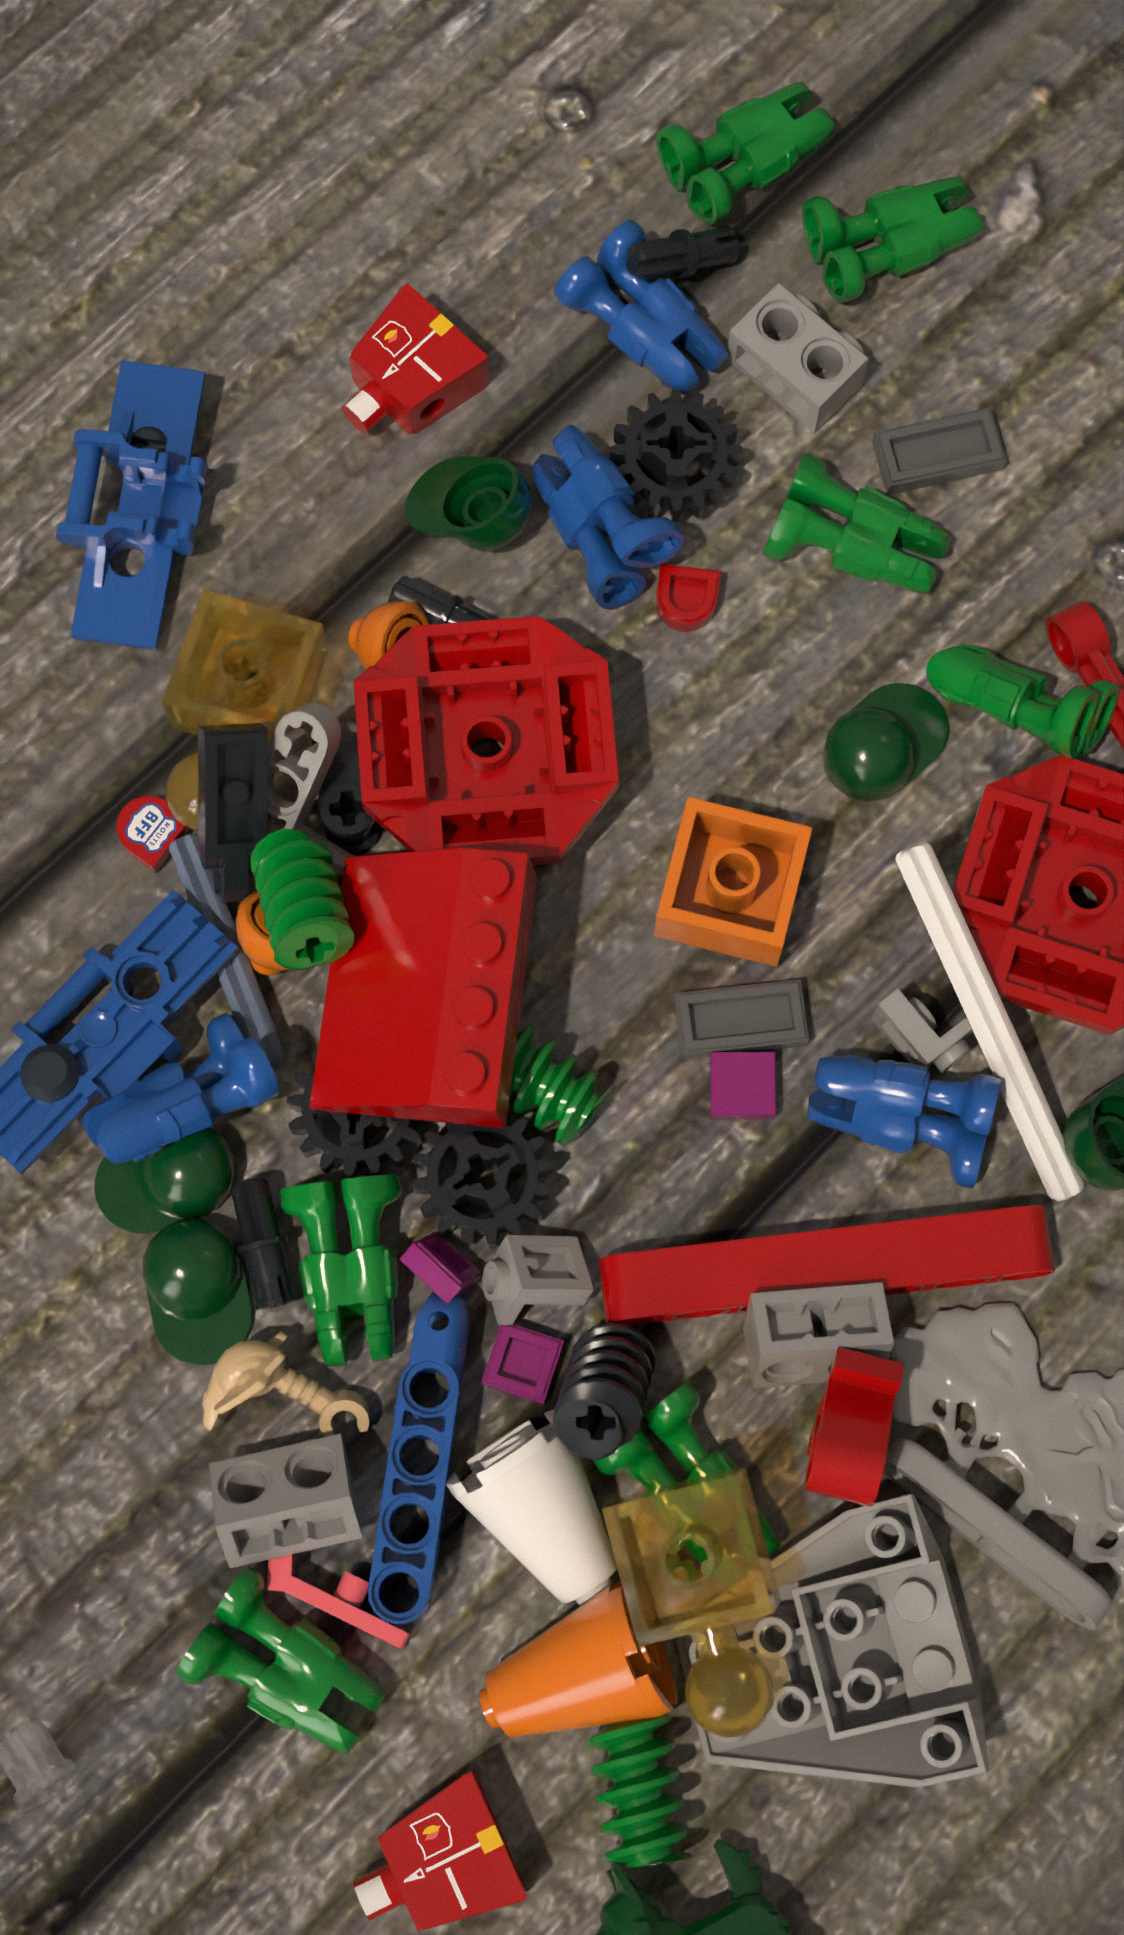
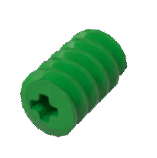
M283 828L265 836L255 845L250 854V867L255 876L256 890L260 895V907L264 912V922L269 932L270 946L274 951V961L284 968L293 970L309 969L336 961L344 956L352 947L354 932L348 923L349 914L343 904L344 896L338 886V874L333 867V856L326 845L311 840L307 834L295 829Z
M530 1024L517 1033L509 1097L517 1092L513 1111L521 1117L539 1107L534 1126L542 1132L560 1122L555 1141L564 1147L577 1139L589 1126L614 1085L598 1095L594 1092L598 1071L592 1069L578 1080L573 1077L578 1059L574 1054H571L558 1064L552 1062L557 1044L553 1039H550L538 1049L531 1047L536 1027Z
M671 1714L657 1718L604 1725V1730L586 1740L588 1748L608 1752L609 1758L591 1768V1775L612 1780L613 1783L612 1787L595 1797V1802L597 1805L617 1809L616 1816L599 1825L600 1833L620 1837L622 1843L603 1854L604 1862L625 1866V1868L680 1861L693 1857L690 1853L672 1850L671 1845L688 1836L689 1829L687 1825L667 1821V1816L681 1809L685 1803L683 1797L664 1793L662 1790L664 1786L680 1777L678 1768L658 1764L659 1758L676 1748L675 1741L654 1736L653 1732L669 1722Z

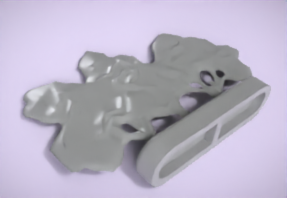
M1012 1302L984 1304L974 1311L960 1307L951 1310H938L924 1330L912 1327L902 1328L898 1335L893 1337L894 1345L891 1351L893 1361L904 1363L902 1383L899 1392H896L892 1416L898 1422L913 1426H920L926 1423L937 1424L946 1441L949 1459L942 1462L912 1440L896 1438L888 1444L883 1473L908 1495L914 1494L918 1503L1062 1615L1081 1627L1096 1630L1111 1607V1599L1099 1583L1082 1571L1086 1564L1109 1563L1120 1575L1124 1592V1369L1116 1371L1114 1376L1109 1379L1103 1378L1097 1372L1074 1373L1069 1375L1061 1391L1046 1389L1040 1385L1037 1363L1039 1355L1037 1340L1020 1309ZM938 1399L946 1401L947 1414L942 1420L933 1412V1404ZM960 1402L969 1403L975 1412L976 1431L969 1445L962 1443L967 1433L960 1428L955 1430L957 1405ZM984 1435L998 1438L996 1446L988 1450L980 1448V1442ZM989 1456L1001 1457L1014 1465L1022 1474L1024 1491L1008 1512L966 1481L968 1470L975 1459ZM1032 1510H1044L1051 1515L1068 1517L1076 1525L1073 1549L1068 1558L1064 1557L1023 1525ZM1107 1531L1117 1533L1118 1539L1115 1545L1109 1549L1096 1545Z

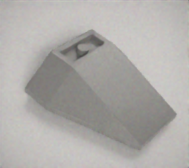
M914 1494L874 1503L872 1507L862 1506L843 1512L672 1627L707 1764L917 1788L989 1771L979 1684L944 1557Z

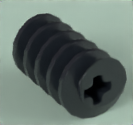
M613 1322L595 1325L581 1334L573 1347L572 1356L564 1376L563 1386L560 1389L559 1398L555 1405L553 1424L557 1437L567 1449L581 1457L594 1460L606 1458L614 1454L618 1447L630 1442L640 1429L641 1417L644 1413V1406L656 1361L653 1345L641 1331L627 1324Z

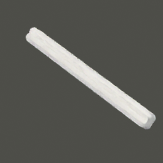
M927 842L913 844L896 855L897 865L994 1077L1001 1079L1000 1091L1046 1192L1050 1198L1056 1201H1062L1075 1196L1084 1189V1181L1071 1165L1065 1151L1064 1138L933 848Z

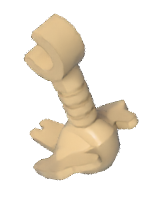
M282 1331L266 1342L259 1340L239 1341L226 1349L215 1365L202 1402L204 1410L203 1423L208 1431L212 1430L219 1414L225 1413L248 1398L264 1395L273 1388H277L278 1392L284 1395L288 1393V1396L294 1400L298 1398L300 1403L305 1406L308 1404L311 1410L318 1413L320 1431L324 1437L334 1435L333 1416L340 1411H349L356 1416L360 1432L368 1431L370 1422L368 1403L362 1395L345 1389L332 1392L323 1385L319 1386L317 1381L313 1379L308 1380L306 1375L302 1373L296 1374V1370L289 1367L285 1369L284 1359L286 1355L283 1354L282 1350L278 1349L287 1338V1334Z

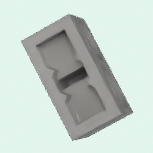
M779 283L729 331L727 348L729 356L727 360L814 434L863 385L869 358L864 355V351L857 340L846 332L841 331L838 333L820 318L817 309L807 298L800 294H791ZM772 331H780L787 334L790 339L776 341L769 338L766 334ZM823 368L831 371L835 377L821 379L814 376L810 371Z
M882 1282L750 1293L743 1332L752 1388L827 1382L838 1347L889 1360L894 1339Z
M341 1434L319 1439H309L297 1444L257 1453L242 1454L235 1458L209 1463L215 1528L229 1568L362 1538L353 1474Z

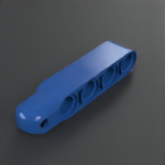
M434 1292L430 1295L416 1317L409 1366L403 1372L399 1383L368 1586V1597L373 1611L382 1620L393 1624H410L421 1619L428 1611L433 1597L448 1495L446 1483L451 1475L462 1400L461 1388L470 1333L471 1316L468 1304L462 1296H457L446 1304ZM446 1319L449 1321V1324L444 1330L437 1331L433 1329L436 1320ZM432 1373L443 1376L449 1382L450 1391L447 1399L435 1408L419 1406L413 1399V1388L418 1379ZM426 1439L432 1441L439 1449L440 1458L437 1466L426 1475L416 1476L408 1473L403 1465L405 1449L416 1440ZM407 1506L423 1508L429 1517V1529L426 1536L415 1544L401 1543L396 1539L393 1532L395 1515ZM396 1574H409L416 1580L419 1586L418 1601L411 1610L405 1613H394L386 1607L383 1601L382 1591L384 1585L390 1577Z

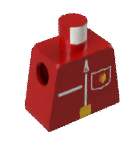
M406 283L352 350L349 357L352 378L360 390L342 406V410L352 425L364 434L371 431L387 415L407 433L417 434L483 391L490 384L488 355L413 287Z
M474 1769L464 1773L378 1837L388 1864L353 1880L357 1897L369 1921L398 1906L406 1904L418 1931L516 1904L528 1898L527 1887Z

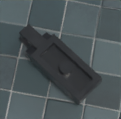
M262 723L198 726V851L201 853V865L204 869H213L215 894H219L222 902H239L249 896L250 854L255 845L268 835L267 727Z

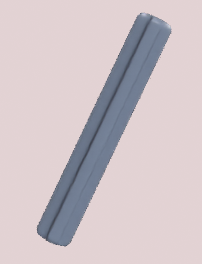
M188 834L170 843L169 851L190 904L239 948L232 958L217 972L236 1024L243 1038L253 1037L264 1051L271 1066L275 1065L285 1058V1051L249 959L237 939L236 925L227 902H222L219 894H215L213 869H204L201 865V853L198 851V834Z

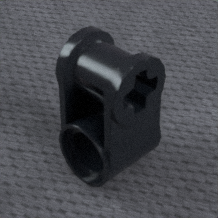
M357 732L342 733L339 748L318 793L319 811L326 839L350 854L358 856L367 853L375 846L380 836L381 827L363 809ZM312 738V745H314L317 742L314 741ZM357 813L355 818L356 824L344 826L345 814Z

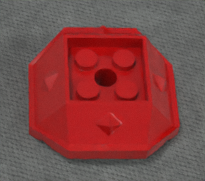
M540 616L413 626L388 649L374 666L370 665L353 681L363 809L409 852L474 848L528 853L533 865L561 863L619 789L608 661L591 649H585L565 632ZM484 738L495 739L504 746L498 754L492 757H480L470 750L474 743Z
M1060 755L1010 778L1007 776L986 785L952 892L1002 1001L1112 1035L1124 1028V774ZM1082 886L1089 889L1097 899V908L1085 909L1076 905L1070 897L1069 888Z

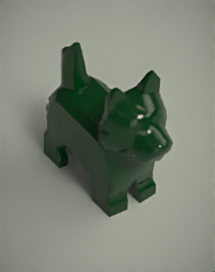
M718 1839L713 1847L728 1880L731 1901L687 1926L676 1923L661 1902L650 1893L636 1886L628 1875L616 1866L606 1871L614 1892L601 1906V1926L595 1935H792V1932L784 1915L763 1895L760 1869L758 1867L750 1869V1851L746 1848L737 1851L734 1846Z

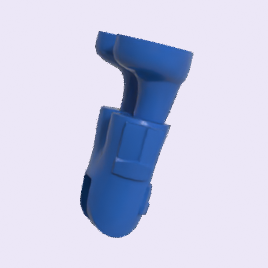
M629 219L621 223L609 234L600 248L596 263L590 257L585 256L575 261L565 271L555 287L554 295L564 307L573 311L589 312L610 325L609 335L607 336L609 341L629 357L630 361L640 367L645 366L665 387L679 389L680 394L685 395L698 386L699 379L691 363L674 346L677 342L697 363L708 371L714 372L729 355L721 340L699 316L700 312L694 302L689 300L669 278L666 280L659 279L655 282L652 278L640 280L635 274L631 275L628 273L626 268L628 261L627 249L634 243L647 241L644 229L637 222ZM607 281L623 290L636 303L632 302L625 305L610 289Z
M569 425L553 439V446L564 463L553 456L541 454L532 465L534 485L544 502L548 503L550 507L548 511L552 522L556 525L565 545L572 550H581L586 563V581L591 596L601 608L608 610L616 609L636 599L646 587V579L639 568L657 566L670 560L682 548L685 539L678 525L666 517L640 519L634 515L631 509L634 504L633 496L635 493L625 477L618 471V466L609 458L603 456L582 430L574 425ZM608 535L611 538L612 547L605 539Z
M224 1013L212 1019L207 1025L206 1033L210 1052L208 1058L201 1065L184 1074L180 1064L177 1062L168 1063L141 1080H136L126 1090L104 1100L84 1114L82 1126L93 1144L98 1146L101 1153L112 1163L122 1164L130 1161L138 1163L160 1151L161 1147L166 1144L179 1141L183 1137L211 1127L216 1117L244 1107H258L279 1095L278 1082L273 1068L258 1042L253 1037L244 1039L238 1026L229 1014Z
M849 1054L846 1057H822L818 1061L814 1074V1082L820 1090L813 1092L809 1097L807 1118L825 1127L860 1137L861 1141L872 1146L876 1144L903 1154L912 1150L914 1140L930 1144L947 1154L953 1181L958 1186L974 1189L986 1137L989 1134L997 1103L1001 1079L990 1075H978L967 1081H941L929 1079L930 1071H927V1066L895 1062L894 1060L873 1062L872 1059ZM923 1106H928L957 1116L921 1112Z

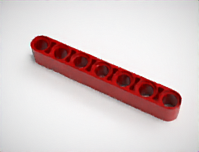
M1041 1205L627 1252L606 1256L598 1260L606 1323L613 1322L629 1326L747 1312L750 1293L882 1282L885 1296L1023 1280L1055 1273L1045 1206Z

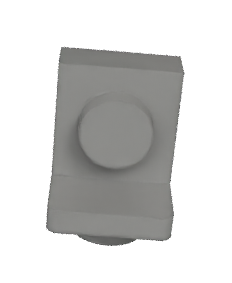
M899 989L882 1000L871 1017V1020L907 1063L927 1066V1071L936 1066L941 1073H944L972 1050L966 1042L973 1033L967 1017L939 1038L933 1031L937 1028V1023L929 1010L916 998L908 1001Z
M506 1235L493 1259L486 1264L482 1278L484 1295L487 1300L492 1302L498 1325H513L525 1304L585 1305L594 1290L578 1238L569 1236Z

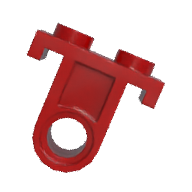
M841 1347L837 1348L809 1436L806 1453L809 1455L804 1490L868 1507L874 1505L885 1466L896 1392H899L902 1383L904 1363Z

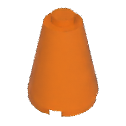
M629 1580L611 1584L486 1673V1688L479 1691V1700L483 1714L492 1729L501 1727L508 1737L515 1738L657 1718L675 1710L672 1705L677 1704V1691L667 1653L661 1638L653 1640L648 1627L644 1623V1620L652 1617L641 1595Z

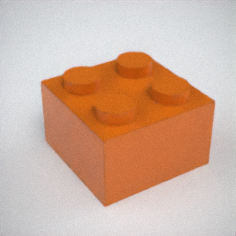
M687 797L656 915L654 937L777 967L813 827Z

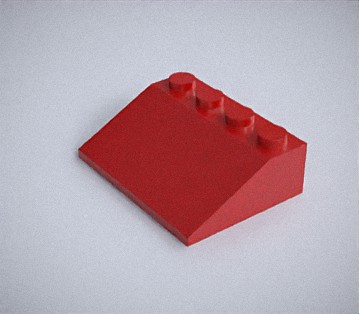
M452 848L346 857L341 890L344 896L343 904L349 914L348 923L354 932V943L344 956L330 963L309 1106L312 1110L506 1128L537 875L528 853Z

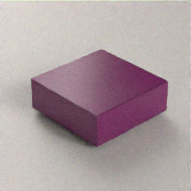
M710 1052V1119H775V1052Z
M436 1231L413 1242L399 1259L446 1304L455 1297L469 1292L483 1276L480 1273L481 1271L465 1255Z
M515 1324L500 1325L481 1385L544 1406L564 1341Z

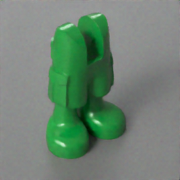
M803 81L783 87L760 99L754 98L744 101L739 106L724 112L716 119V133L707 138L695 140L693 135L679 124H669L657 132L656 145L664 170L671 184L678 192L687 188L688 206L697 218L709 225L725 219L731 212L733 197L747 185L753 189L757 187L760 190L765 188L785 173L788 174L801 159L815 152L816 148L832 135L836 126L824 108L815 109L799 117L806 111L813 100V92ZM727 158L737 161L722 171L713 168Z
M961 176L938 179L917 186H897L894 189L874 194L866 199L864 213L853 216H840L835 205L826 197L817 196L805 201L802 207V220L806 241L814 263L824 262L822 270L823 282L831 296L839 303L857 299L865 289V282L878 273L887 270L890 274H896L897 277L907 274L924 265H929L942 254L961 248V245L978 236L984 229V223L976 207L968 206L951 211L959 206L968 195V188ZM871 239L880 243V245L859 252L853 248Z
M805 452L762 555L775 561L783 560L800 545L815 546L833 552L830 557L832 567L840 571L858 576L861 580L872 582L879 580L912 592L927 594L937 578V572L928 563L900 552L898 548L900 547L928 558H942L946 555L951 537L940 527L933 524L932 520L905 510L906 506L896 498L893 499L865 485L864 489L860 488L857 494L852 492L827 473L825 464L819 457ZM819 506L845 517V526L843 527L824 518L809 507Z
M965 644L937 652L931 657L926 668L929 683L932 688L941 694L943 699L960 706H970L986 713L1012 730L1020 727L1045 742L1054 752L1072 760L1076 759L1079 754L1088 755L1098 744L1113 717L1119 698V686L1106 680H1095L1087 687L1077 685L1070 689L1062 700L1047 696L1050 683L1048 676L1011 664L998 658L991 652Z
M400 1175L362 1176L341 1180L352 1250L347 1254L339 1251L336 1231L337 1193L335 1182L309 1183L280 1190L282 1209L288 1215L298 1217L307 1233L311 1254L306 1255L304 1260L299 1261L300 1277L304 1293L303 1297L308 1310H312L320 1351L327 1367L347 1366L348 1335L344 1318L365 1315V1334L373 1362L393 1358L395 1347L394 1299L398 1296L400 1282L398 1281L396 1249H390L388 1245H380V1220L384 1208L397 1201L401 1196L402 1185Z
M687 1381L641 1418L654 1435L671 1450L687 1471L684 1480H677L662 1463L654 1451L649 1438L641 1428L630 1442L618 1447L614 1454L601 1460H592L599 1471L606 1475L624 1473L642 1484L655 1498L650 1502L651 1508L647 1512L665 1532L668 1539L681 1549L685 1547L719 1583L729 1589L744 1579L745 1575L734 1561L729 1549L725 1545L723 1546L717 1539L720 1534L735 1523L745 1541L750 1543L765 1560L781 1545L770 1523L751 1496L752 1489L746 1475H743L725 1448L721 1451L714 1450L709 1454L701 1442L693 1422V1415L699 1406L700 1397L698 1391Z
M246 1565L223 1596L215 1610L214 1616L230 1627L247 1633L275 1652V1661L271 1664L265 1663L240 1646L225 1631L210 1622L204 1627L186 1652L175 1671V1675L191 1685L200 1684L211 1676L232 1679L251 1689L247 1695L249 1700L247 1707L275 1723V1726L288 1730L295 1728L334 1750L349 1754L361 1736L347 1726L340 1717L322 1709V1703L334 1686L343 1692V1695L350 1701L357 1702L377 1713L386 1693L370 1676L342 1654L343 1649L332 1637L330 1638L310 1621L303 1618L301 1622H295L290 1627L279 1618L265 1600L266 1584L260 1572Z

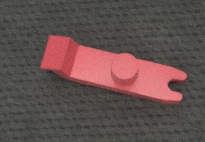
M296 1554L268 1560L266 1590L286 1592L379 1639L404 1649L411 1633L360 1609L368 1594L369 1582L345 1571L334 1595L295 1577Z

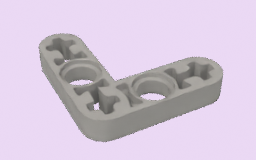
M305 703L282 717L268 745V821L271 816L278 818L277 821L271 824L268 834L283 828L295 829L307 834L311 840L326 845L333 856V867L338 874V886L341 887L345 859L354 855L304 825L339 748L342 736L341 727L335 714L326 706L318 703ZM308 723L313 727L311 737L317 743L306 749L299 758L293 754L301 750L306 738V732L300 727ZM276 772L289 774L295 780L299 791L296 802L286 801L277 794L273 784Z

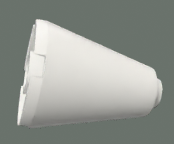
M550 1410L544 1413L551 1423L550 1425L536 1431L530 1420L515 1427L466 1461L473 1473L462 1483L454 1472L448 1478L446 1485L452 1495L561 1603L564 1604L576 1600L578 1605L581 1606L613 1584L609 1577L616 1571L618 1565L581 1459L578 1454L567 1449L557 1437L553 1424L554 1410Z

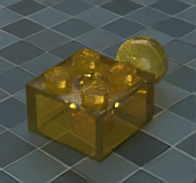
M203 589L161 702L172 728L198 735V726L262 723L267 727L269 745L276 726L282 717L305 703H311L329 652L322 623ZM251 672L257 673L254 677L248 679ZM198 753L191 754L179 761L170 772L166 784V799L170 811L181 824L194 831H198Z
M745 1466L614 1499L602 1508L638 1647L693 1634L699 1658L691 1667L685 1685V1697L691 1715L701 1727L717 1736L734 1738L753 1732L766 1720L771 1711L774 1701V1684L765 1663L753 1652L739 1647L733 1623L773 1614L780 1604L781 1598ZM687 1539L693 1540L696 1546L703 1547L706 1551L707 1557L701 1563V1570L695 1569L692 1560L681 1561L678 1556V1551L687 1544Z

